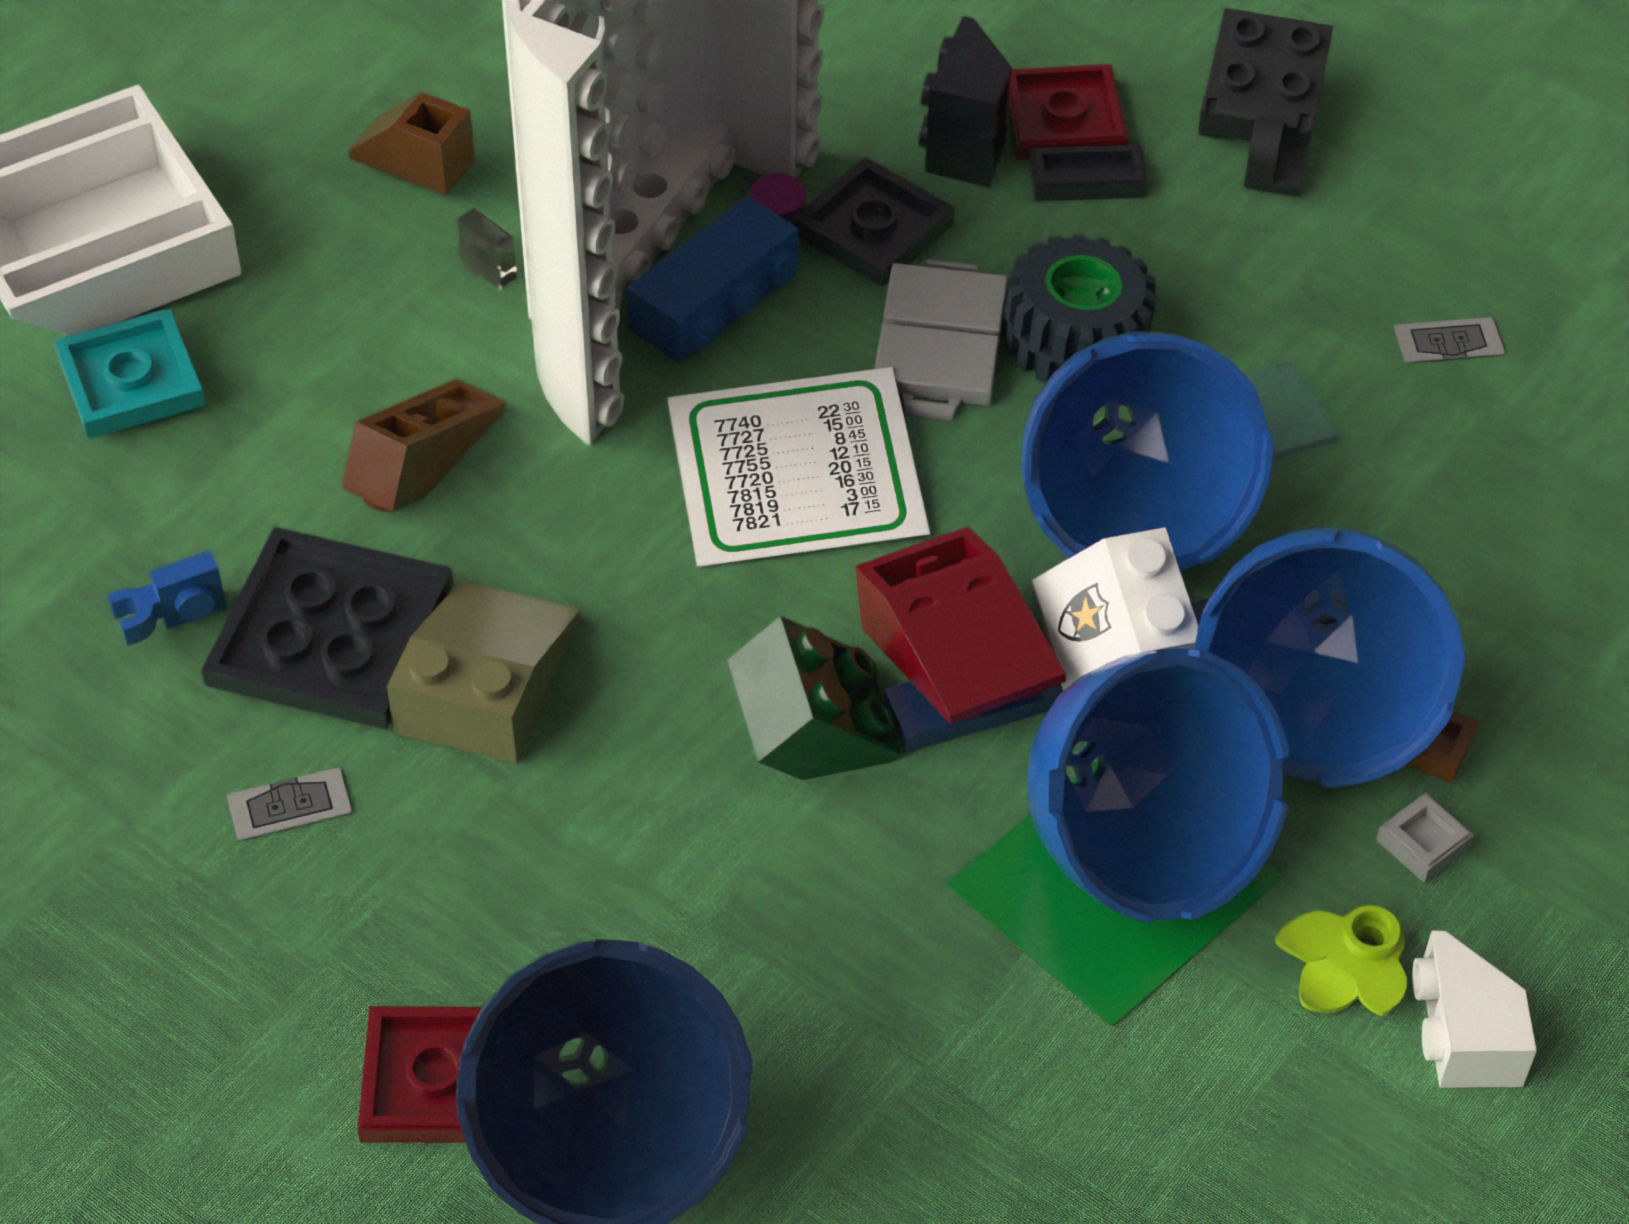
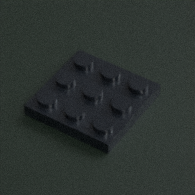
M274 526L201 669L204 685L387 730L392 720L387 685L411 635L450 593L454 584L452 567Z

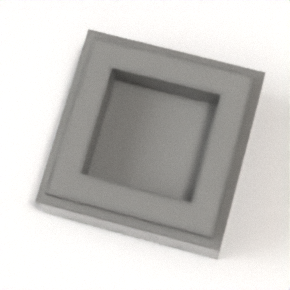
M1424 793L1380 826L1376 841L1425 883L1469 850L1474 834L1427 793Z

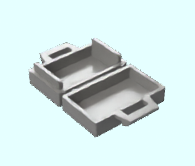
M931 259L926 261L925 266L892 264L874 369L893 367L899 396H902L905 416L953 421L961 403L991 405L1008 288V276L979 273L975 264ZM913 398L949 401V404L913 400Z

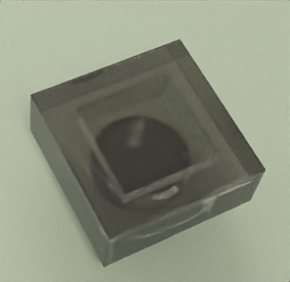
M475 207L457 218L460 243L458 254L467 270L474 275H481L499 290L517 279L513 236Z

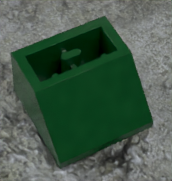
M780 615L727 659L758 763L798 779L807 780L891 763L902 755L893 731L894 718L884 704L876 681L877 668L871 657L861 648L856 646L850 647L825 636L814 627H805Z

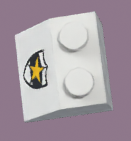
M1166 527L1104 538L1032 580L1031 588L1048 643L1066 673V682L1061 683L1063 691L1080 676L1127 654L1171 648L1194 650L1198 624Z

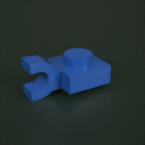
M210 550L149 571L152 584L138 589L126 588L107 594L110 609L115 619L129 614H136L133 617L119 621L127 646L148 638L155 631L158 619L162 618L166 629L188 621L202 619L210 613L227 608L219 568Z

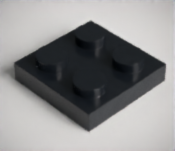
M864 157L793 218V225L799 229L798 238L884 287L889 283L893 263L909 265L954 224L955 207L871 159Z

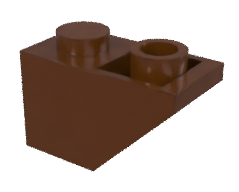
M420 92L379 115L348 150L349 159L447 195L475 161L471 111Z

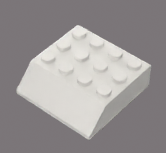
M139 84L0 135V300L12 319L71 336L121 322L242 274L233 224Z

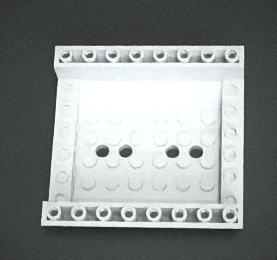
M502 0L528 316L532 319L536 372L549 404L561 421L585 444L591 446L605 426L611 427L614 425L623 409L624 395L620 392L619 379L622 353L618 351L617 327L620 320L619 309L621 302L626 297V287L650 270L651 264L662 250H668L672 247L677 238L679 228L690 214L695 215L701 210L709 190L718 179H725L728 176L733 164L764 176L786 174L797 178L805 166L809 168L815 163L822 144V138L817 134V117L823 100L822 94L818 92V74L823 62V51L819 49V29L824 17V6L819 4V0Z

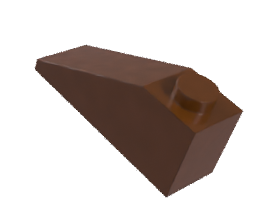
M454 379L356 421L341 488L363 498L364 503L372 509L392 513L426 497L504 412L506 401L459 379Z

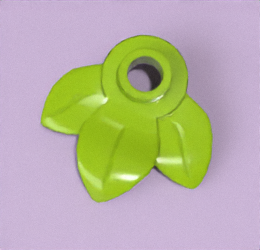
M1375 905L1361 906L1344 917L1325 911H1312L1290 921L1276 936V945L1306 963L1301 973L1298 992L1301 1005L1309 1011L1335 1013L1347 1009L1359 999L1367 1009L1383 1017L1396 1008L1404 997L1407 987V976L1399 959L1404 949L1405 937L1396 917L1382 907ZM1370 939L1375 941L1379 946L1367 945L1361 942L1360 940Z

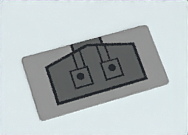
M1492 317L1394 325L1405 362L1505 354Z
M338 767L227 795L238 840L352 812L341 769Z

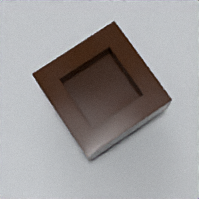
M1453 711L1449 722L1429 747L1406 765L1452 784L1475 739L1480 722Z

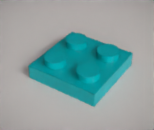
M170 308L53 340L57 358L87 439L206 406L202 387Z

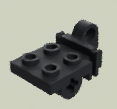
M1224 7L1206 93L1201 106L1198 135L1219 139L1223 136L1251 141L1243 188L1294 197L1300 196L1332 40L1333 25Z

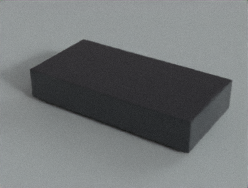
M1141 145L1029 148L1028 164L1034 202L1146 198L1148 181Z

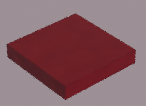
M1112 64L1012 69L1008 119L1016 160H1028L1029 148L1128 145L1129 139Z
M369 1006L357 1129L360 1142L466 1143L457 1116V1075L460 1054L465 1038L482 1007Z

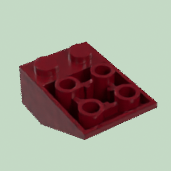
M969 526L855 565L862 630L950 724L977 717L985 711L1020 698L1034 696L1042 690L1066 682V673L1001 558Z

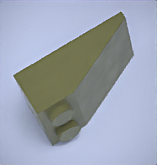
M461 580L411 635L387 685L394 734L517 764L579 623L581 609Z

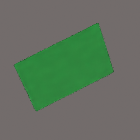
M1098 759L1091 764L1093 775L1098 767ZM1076 777L1071 780L1072 783L1077 782ZM1029 814L949 879L946 885L1109 1025H1115L1281 881L1283 874L1266 861L1255 879L1231 901L1201 918H1180L1151 921L1150 923L1140 922L1104 907L1070 881L1039 839L1031 814Z

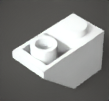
M1431 931L1424 957L1415 958L1412 980L1416 1000L1426 1001L1428 1018L1424 1019L1422 1025V1048L1425 1059L1427 1061H1435L1439 1088L1523 1087L1537 1051L1526 990L1447 931Z

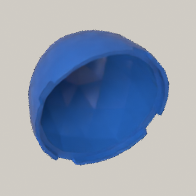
M1133 331L1102 339L1075 353L1051 375L1035 398L1023 431L1020 462L1023 484L1034 517L1044 534L1066 557L1071 558L1104 538L1166 527L1180 571L1199 563L1208 564L1216 560L1241 537L1260 510L1271 477L1274 444L1256 387L1234 362L1207 344L1171 333ZM1105 406L1104 418L1094 426V415L1101 407ZM1120 406H1125L1128 409L1131 417L1130 422H1126L1118 417ZM1114 429L1123 433L1121 438L1113 441L1103 439Z
M1324 526L1290 532L1257 546L1235 564L1210 596L1201 616L1194 650L1210 652L1237 665L1262 687L1278 713L1289 745L1290 757L1283 759V775L1318 782L1321 787L1328 788L1372 781L1401 769L1426 750L1450 720L1465 666V654L1458 619L1443 588L1416 558L1387 539L1355 529ZM1332 589L1341 592L1345 596L1346 606H1342L1332 600ZM1318 590L1319 601L1306 608L1304 606L1305 598L1311 592ZM1326 613L1336 619L1337 622L1326 625L1316 623L1315 620Z
M1171 648L1127 654L1080 676L1057 697L1043 718L1030 750L1027 774L1029 812L1039 839L1065 876L1104 907L1137 921L1148 923L1151 921L1180 918H1201L1231 901L1253 881L1273 851L1287 816L1288 804L1281 798L1283 759L1290 757L1289 745L1278 713L1264 690L1237 665L1210 652L1193 649ZM1082 741L1087 742L1086 746L1077 754L1072 753L1076 744ZM1098 757V767L1093 775L1091 763ZM1066 766L1073 767L1077 779L1076 783L1070 781L1066 773Z

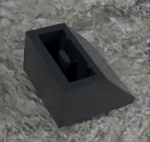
M963 16L954 36L944 37L938 56V70L936 73L928 72L921 92V105L928 107V114L924 117L921 125L918 145L926 149V173L989 188L1005 152L1012 66L976 20L971 17Z

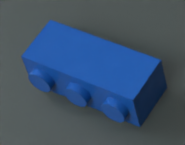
M745 196L626 287L628 329L676 362L681 363L698 348L701 349L708 346L717 333L736 318L747 315L756 303L778 285L782 286L791 280L799 265V229L754 199Z

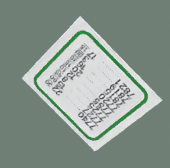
M893 367L667 397L697 567L930 534Z

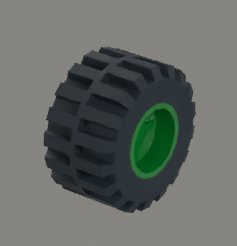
M1073 234V237L1070 239H1064L1061 235L1049 237L1048 244L1037 242L1028 247L1027 254H1020L1014 262L1013 270H1010L1002 324V338L1006 339L1005 349L1009 356L1017 357L1016 365L1024 372L1033 370L1036 372L1035 379L1046 383L1051 375L1075 353L1102 339L1133 331H1151L1157 294L1155 293L1156 282L1154 276L1147 274L1148 266L1142 259L1131 258V250L1123 245L1114 247L1110 245L1111 240L1098 237L1097 240L1086 239L1084 234Z

